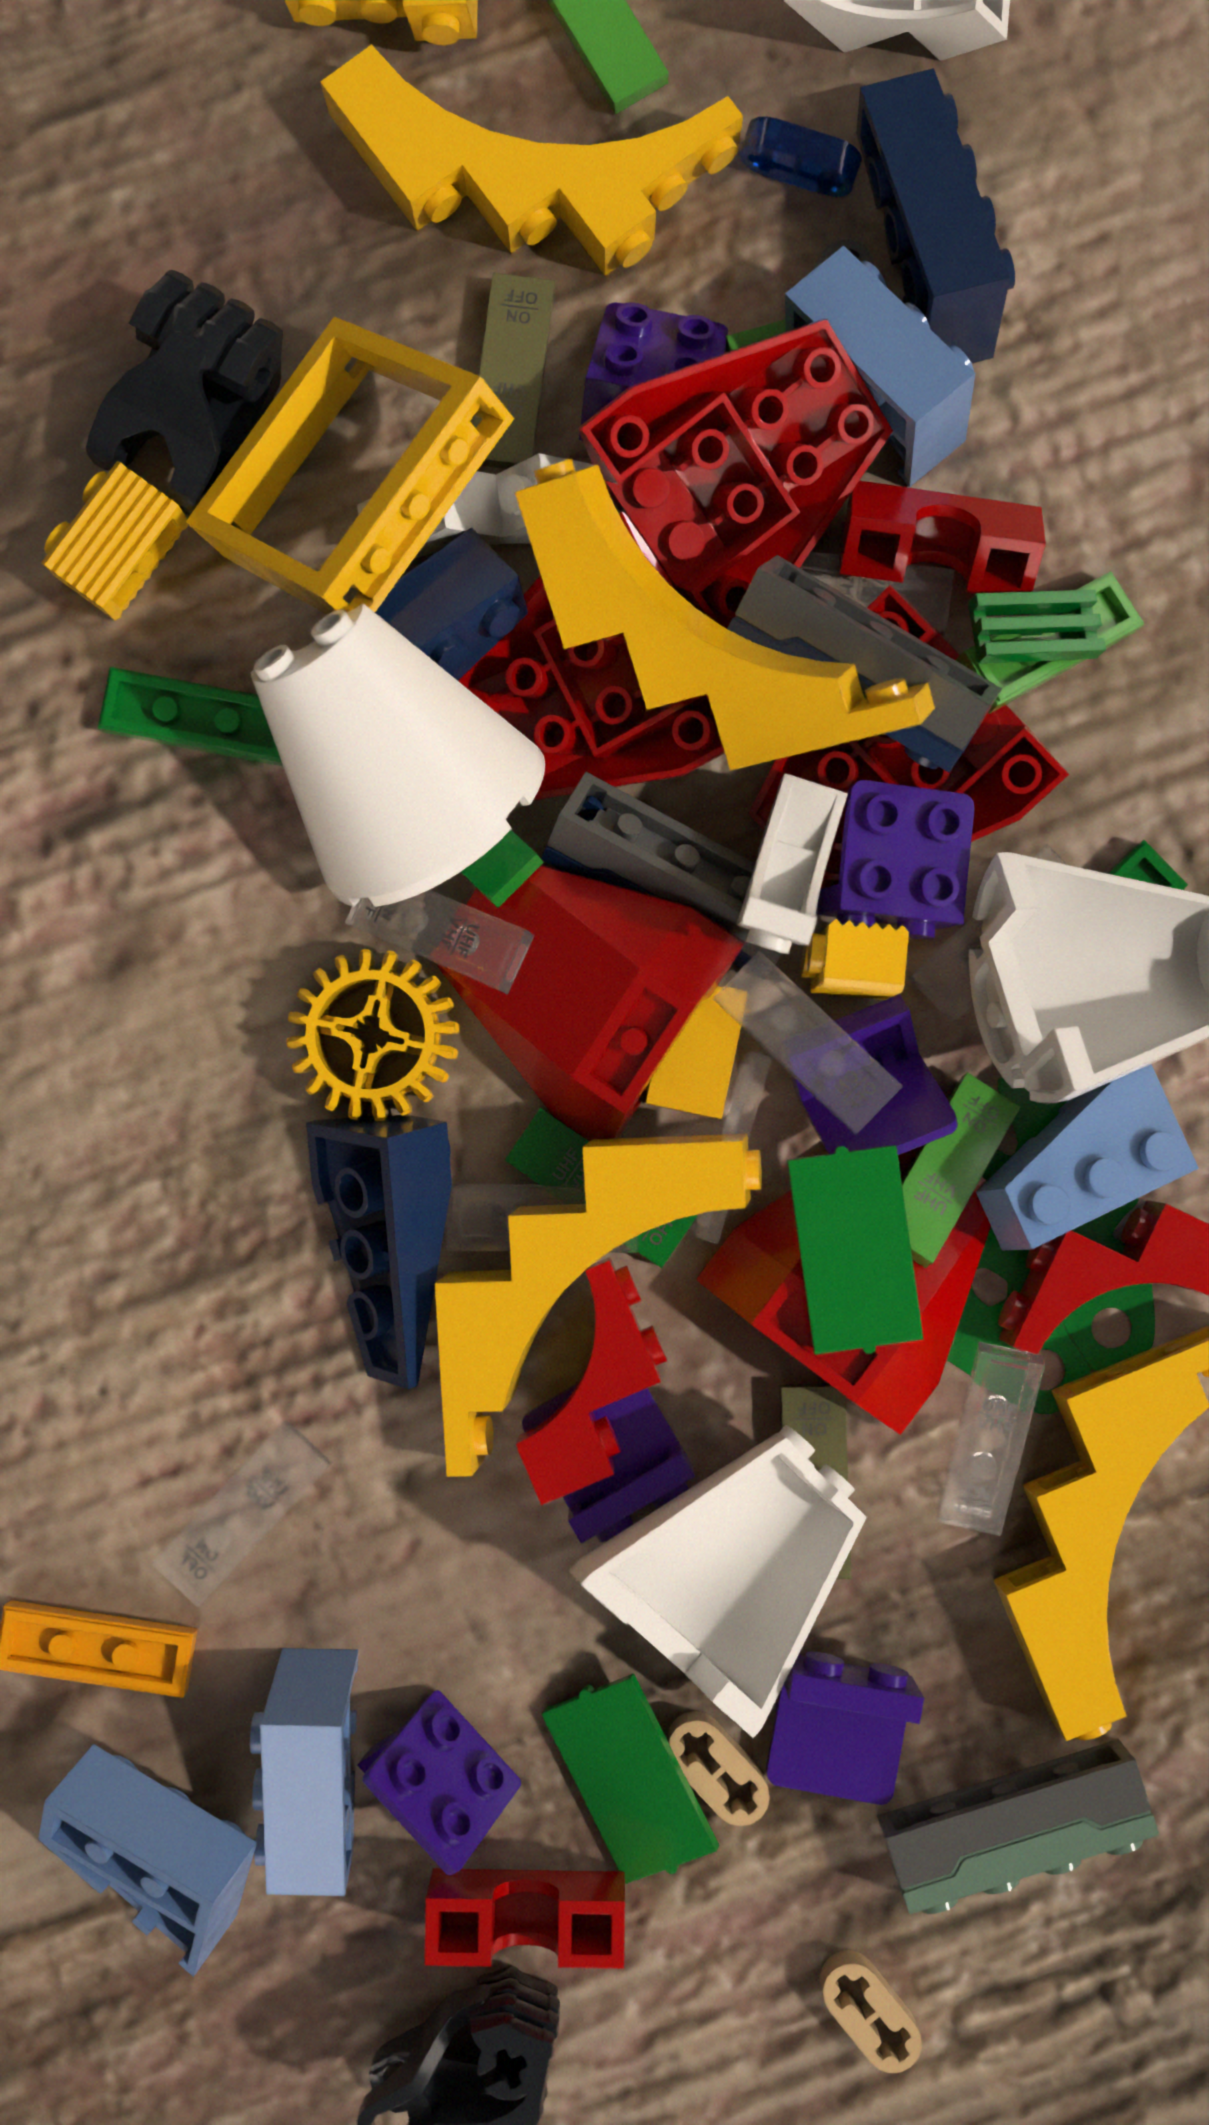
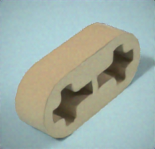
M692 1711L677 1717L669 1727L667 1741L689 1785L728 1824L746 1826L761 1819L768 1808L770 1796L766 1777L758 1764L707 1713ZM689 1732L692 1736L698 1738L707 1733L709 1735L706 1740L708 1751L715 1761L710 1765L696 1751L691 1752L686 1757L683 1754L685 1750L683 1735ZM726 1771L739 1785L746 1784L749 1780L752 1781L750 1786L752 1801L746 1804L742 1799L737 1798L729 1803L727 1801L729 1798L728 1786L721 1775Z
M846 1950L831 1955L823 1964L819 1976L823 1999L829 2012L870 2063L879 2070L887 2073H899L912 2067L919 2058L922 2042L919 2028L910 2009L872 1962L862 1953ZM843 1975H846L852 1981L859 1979L866 2002L860 2005L847 1990L840 1993L837 1980ZM880 2017L891 2031L896 2032L900 2030L903 2039L900 2045L894 2047L889 2041L881 2042L876 2023L874 2022L877 2018Z

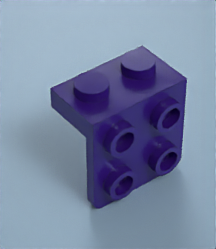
M614 302L608 304L605 308L586 375L580 426L628 387L724 354L728 328L721 323L713 322L700 315L684 316L649 309L643 304L633 302L625 304ZM579 432V440L583 441Z
M860 780L853 783L847 791L839 883L820 889L816 915L835 917L842 926L849 920L855 927L862 921L868 928L875 924V922L897 925V929L903 925L909 932L908 938L934 939L935 929L963 925L975 808L972 798L962 793Z
M900 994L790 1038L789 1041L781 1042L796 1095L827 1154L834 1153L837 1146H844L848 1151L897 1145V1152L900 1155L947 1136L957 1129L956 1114L919 1053L910 1010ZM848 1071H852L857 1075V1080L853 1084L847 1083L844 1079V1075ZM847 1074V1079L851 1082L854 1081L855 1077L852 1074ZM868 1074V1077L845 1099V1101L842 1104H839L850 1093V1091ZM839 1080H842L849 1087L847 1089L842 1085L843 1095L833 1087L836 1085L840 1089ZM872 1083L876 1088L873 1095L865 1094L863 1091L864 1084ZM867 1085L865 1087L868 1093L873 1092L872 1086ZM860 1091L868 1100L865 1101L861 1098L858 1101L857 1099L860 1095L858 1094L855 1098L853 1096ZM852 1098L860 1106V1108L858 1109L856 1106H854L851 1109L850 1107L853 1105V1103L850 1102L848 1105H846V1103Z
M579 1382L528 1411L522 1421L524 1432L536 1427L558 1410L572 1394ZM648 1388L593 1411L596 1420L604 1416L608 1417L619 1442L621 1453L612 1456L615 1463L614 1475L563 1496L569 1507L568 1522L581 1544L594 1536L597 1537L600 1543L610 1540L632 1525L633 1521L629 1515L651 1502L655 1509L660 1508L688 1490L689 1488L685 1482L695 1477L689 1457Z
M807 1652L805 1656L798 1655L778 1697L766 1764L768 1780L775 1786L877 1805L889 1803L894 1795L906 1722L920 1724L924 1696L913 1677L907 1671L887 1664L873 1663L867 1668L845 1664L843 1659L822 1652Z

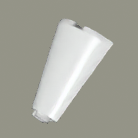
M361 604L348 613L345 610H337L322 618L311 630L314 641L306 647L291 651L287 645H279L269 650L258 659L253 667L254 670L250 674L327 887L344 904L355 906L360 901L359 898H369L373 905L378 907L414 897L443 883L489 851L512 829L506 818L520 801L522 806L532 803L543 780L545 758L537 745L365 604Z
M999 852L995 855L984 874L974 905L972 917L975 920H983L980 948L969 949V974L974 1011L983 1042L996 1069L1012 1089L1025 1088L1030 1092V1100L1038 1103L1070 1100L1209 1039V896L1011 852Z
M785 1425L779 1433L769 1437L578 1559L569 1569L573 1577L623 1623L630 1624L685 1673L715 1705L753 1738L762 1729L867 1518L848 1499L855 1489L827 1464H824L817 1471L814 1468L815 1465L808 1460L815 1452V1449L788 1425Z

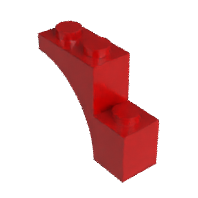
M1146 1200L1143 1209L1136 1208L1124 1226L1121 1241L1126 1245L1122 1254L1072 1230L1036 1248L1030 1249L1025 1266L1031 1270L1020 1293L1013 1291L1001 1310L998 1324L1003 1327L999 1340L1037 1358L1051 1333L1069 1314L1094 1297L1124 1286L1162 1283L1178 1285L1209 1296V1224L1166 1203Z
M611 1257L594 1263L585 1270L592 1290L596 1323L592 1354L580 1382L558 1410L536 1427L520 1434L515 1444L541 1506L614 1475L615 1463L612 1456L621 1453V1448L608 1417L604 1416L596 1420L593 1411L660 1383L661 1375L657 1366L667 1362L666 1355L653 1325L641 1330L634 1314L632 1305L641 1302L642 1299L628 1266L626 1265L616 1270Z

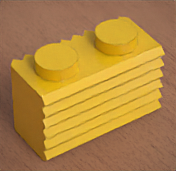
M119 461L114 464L108 473L100 471L91 478L82 496V501L85 505L71 523L64 521L53 529L44 547L47 555L41 562L58 580L115 621L121 618L122 612L128 608L130 601L136 597L137 591L143 588L145 581L151 577L152 571L158 568L159 562L166 557L167 551L173 548L174 542L180 538L182 531L188 527L186 523L188 518L177 503Z
M835 919L819 934L812 933L809 944L803 945L801 977L811 978L810 993L880 1000L891 998L903 992L909 932L903 925L896 930L890 924L881 929L877 923L868 928L862 921L855 927L849 920L842 926Z

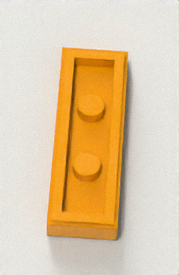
M10 1600L3 1606L0 1625V1670L184 1698L189 1689L198 1628Z

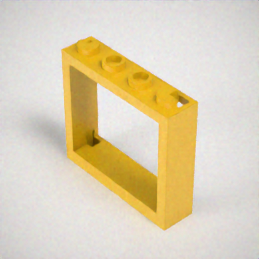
M334 316L188 517L186 523L226 559L327 615L337 610H345L348 613L361 604H365L375 613L512 423L514 417L481 376ZM352 357L358 359L349 373H347L344 368ZM369 370L440 400L441 402L318 572L251 536L252 532ZM474 415L482 418L476 428L470 422ZM352 586L358 593L348 604L343 597Z

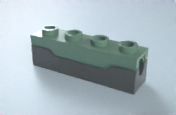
M1119 1739L877 1815L909 1915L919 1911L926 1914L941 1913L954 1907L960 1898L982 1891L986 1894L1004 1893L1015 1888L1019 1884L1020 1879L1042 1872L1051 1875L1064 1874L1079 1867L1083 1859L1105 1852L1110 1855L1127 1854L1140 1848L1143 1840L1159 1836L1136 1759Z

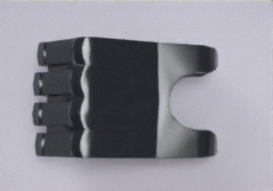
M169 270L157 283L143 293L129 321V324L136 328V339L152 348L149 356L144 362L127 371L106 394L90 430L86 444V453L93 464L105 471L111 470L117 461L128 467L132 464L138 451L148 439L163 435L175 468L168 487L169 498L177 503L185 514L190 516L275 397L281 381L283 330L273 322L259 318L254 323V310L246 303L231 298L224 305L225 295L215 286L201 282L194 289L191 279L183 273Z
M510 1966L481 1975L477 1979V1985L451 1993L437 2005L424 2023L384 2043L376 2051L369 2070L372 2090L366 2094L362 2101L357 2125H375V2118L389 2110L394 2113L407 2111L409 2117L407 2125H537L544 2111L543 2103L548 2094L547 2081L551 2060L554 2055L555 2040L559 2036L560 2000L558 1999L557 1986L549 1981L544 1982L520 1972L517 1967ZM466 2024H470L472 2038L480 2049L479 2058L445 2053L456 2031ZM404 2062L390 2077L387 2075L386 2069L390 2065Z

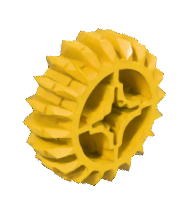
M362 949L358 957L360 970L356 971L353 970L347 957L344 955L337 956L335 958V966L341 977L333 980L330 974L318 968L314 971L313 976L324 988L323 991L316 995L308 989L300 988L297 993V997L301 1001L312 1005L309 1014L305 1015L296 1011L290 1012L288 1015L289 1022L299 1026H306L305 1036H291L287 1038V1047L297 1050L307 1048L309 1055L292 1064L293 1071L301 1074L313 1069L316 1070L318 1074L308 1082L305 1090L310 1095H316L327 1086H330L332 1090L325 1102V1108L330 1111H336L343 1104L346 1097L351 1098L348 1108L350 1119L360 1120L365 1112L366 1103L372 1102V1114L375 1121H384L389 1113L387 1103L389 1100L394 1101L396 1109L402 1116L412 1113V1105L407 1093L413 1090L419 1099L424 1102H430L434 1095L423 1083L424 1079L429 1075L436 1081L446 1083L450 1077L445 1070L434 1066L438 1055L447 1059H457L458 1049L440 1044L441 1035L458 1034L460 1032V1025L457 1022L451 1021L440 1023L438 1015L449 1012L454 1008V1002L450 997L440 998L431 1002L429 997L441 985V981L434 975L426 978L419 986L415 984L422 968L418 961L412 959L406 964L401 974L396 973L399 960L398 954L394 951H386L380 969L375 968V958L369 949ZM375 984L373 995L368 996L366 1006L360 1014L352 1018L329 1016L335 1004L348 992L361 986ZM395 987L405 991L417 1005L423 1018L425 1037L403 1032L395 1025L393 1020L394 1003L392 1002ZM380 1018L379 1028L388 1032L392 1037L403 1039L404 1043L397 1044L387 1041L384 1047L376 1044L377 1052L367 1053L368 1043L359 1039V1036L344 1032V1028L349 1027L360 1030L363 1025L371 1027L369 1020ZM324 1034L344 1039L351 1046L354 1053L352 1069L355 1070L352 1084L341 1077L329 1061L325 1049ZM408 1053L420 1056L415 1066L405 1077L389 1086L372 1089L374 1076L379 1074L383 1060L389 1055Z

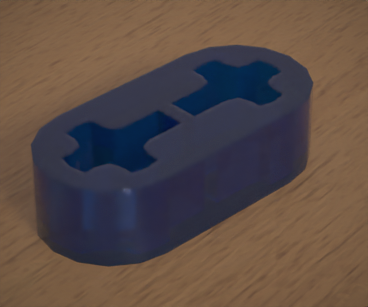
M768 116L751 119L739 152L740 160L744 165L758 174L831 197H843L850 194L862 162V156L858 149L845 140Z

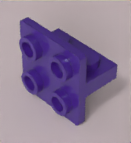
M439 1690L428 1695L404 1726L371 1747L357 1764L364 1773L362 1777L363 1783L448 1876L462 1869L521 1786V1780Z

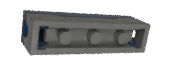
M778 555L758 568L735 613L736 616L732 618L727 628L756 644L788 655L824 662L855 664L864 698H867L865 693L867 688L885 681L905 678L907 687L928 682L935 709L919 725L884 734L904 745L905 753L912 760L931 769L941 767L947 772L951 771L1002 690L999 686Z
M585 772L559 814L541 860L562 871L693 906L746 942L750 929L737 926L736 923L755 863L592 774ZM746 942L733 964L765 981L782 953Z

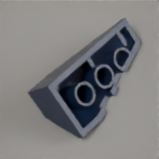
M388 1115L384 1121H375L374 1116L362 1117L360 1120L339 1118L306 1122L312 1187L317 1204L326 1202L329 1204L338 1238L328 1242L334 1262L343 1259L349 1273L354 1292L349 1295L346 1304L367 1376L405 1389L416 1387L419 1384L452 1187L451 1147L448 1140L447 1122L412 1115Z

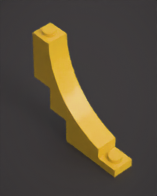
M571 458L535 470L534 475L537 484L515 492L564 649L624 633L647 710L705 694L708 695L730 771L919 725L935 709L928 682L907 687L905 678L893 679L867 688L865 690L867 698H864L855 664L817 661L773 650L724 628L696 609L667 583L646 559L629 534L610 498L598 464L575 471Z
M748 1133L593 1139L583 1146L586 1204L520 1206L508 1215L511 1270L451 1271L435 1283L447 1477L473 1476L486 1459L485 1455H491L494 1442L493 1422L491 1416H483V1412L503 1411L514 1398L524 1362L538 1330L563 1292L589 1266L617 1246L639 1234L676 1219L710 1211L746 1208L751 1199L750 1190H761L762 1185L760 1150H748Z
M1209 1325L1051 1390L1080 1461L1022 1485L1051 1556L993 1579L1048 1715L1066 1742L1074 1738L1077 1740L1097 1738L1111 1729L1112 1722L1127 1717L1116 1686L1108 1641V1591L1115 1549L1126 1516L1142 1483L1161 1455L1180 1433L1209 1408V1402L1197 1376L1201 1372L1204 1377H1209Z

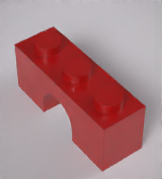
M859 480L848 499L841 534L840 574L903 583L908 565L917 562H933L946 565L958 571L966 581V592L968 593L1033 592L1046 546L1042 507Z
M433 1868L426 1895L424 1966L491 1967L492 1957L499 1950L511 1946L532 1945L553 1951L558 1957V1968L624 1969L625 1872L461 1869L459 1872L448 1876L441 1868Z

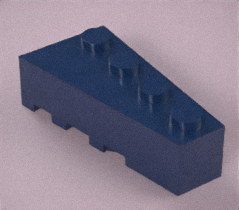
M934 68L861 86L856 134L876 208L886 207L884 211V228L891 265L902 262V282L905 293L902 302L904 304L909 302L918 307L926 317L930 329L947 346L955 345L967 355L971 364L994 358L1007 291L1013 289L1015 285V268L1011 253L1007 248L1000 250L995 237L996 219L992 201L989 196L981 197L976 184V160L972 147L969 144L962 145L957 132L958 114L955 100L951 93L943 94Z
M471 527L400 578L375 613L458 681L506 634L513 630L528 614V609L518 575Z

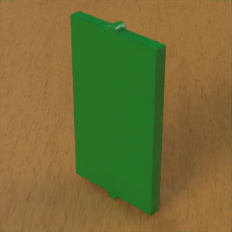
M897 1145L848 1151L844 1146H837L832 1154L787 1160L814 1354L860 1348L865 1353L871 1354L876 1350V1346L924 1340Z
M634 1673L595 1689L591 1685H586L578 1696L544 1709L541 1715L618 1870L625 1872V1884L664 1870L669 1874H674L679 1865L717 1852L720 1845Z

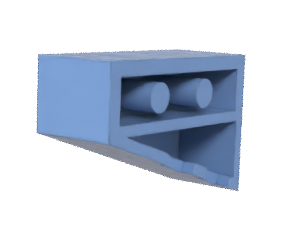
M843 245L785 293L786 332L821 319L828 320L893 430L888 438V442L905 462V466L897 473L910 488L966 441L976 373L969 358L960 348L955 345L947 346L930 329L926 317L918 307L909 302L904 304L887 288L883 276L872 263L868 261L860 262Z
M1149 1064L1068 1100L1058 1110L1059 1114L1036 1137L1030 1138L976 1191V1194L1002 1251L1027 1250L1036 1248L1199 1168L1153 1066Z
M282 1648L264 1712H255L253 1715L250 1749L252 1754H261L262 1769H256L252 1804L253 1810L263 1811L264 1824H259L256 1832L255 1841L257 1844L254 1851L256 1866H265L266 1894L345 1896L354 1847L355 1771H351V1734L356 1733L357 1710H350V1694L355 1673L358 1671V1650Z
M95 1744L89 1748L45 1800L38 1837L39 1841L99 1894L109 1885L138 1910L139 1913L132 1920V1923L145 1935H148L156 1926L182 1949L185 1954L178 1964L193 1977L237 1916L257 1844L255 1840L246 1836L245 1832L235 1823L216 1818L193 1804L180 1790L161 1785L138 1771L135 1765L125 1757L111 1755Z

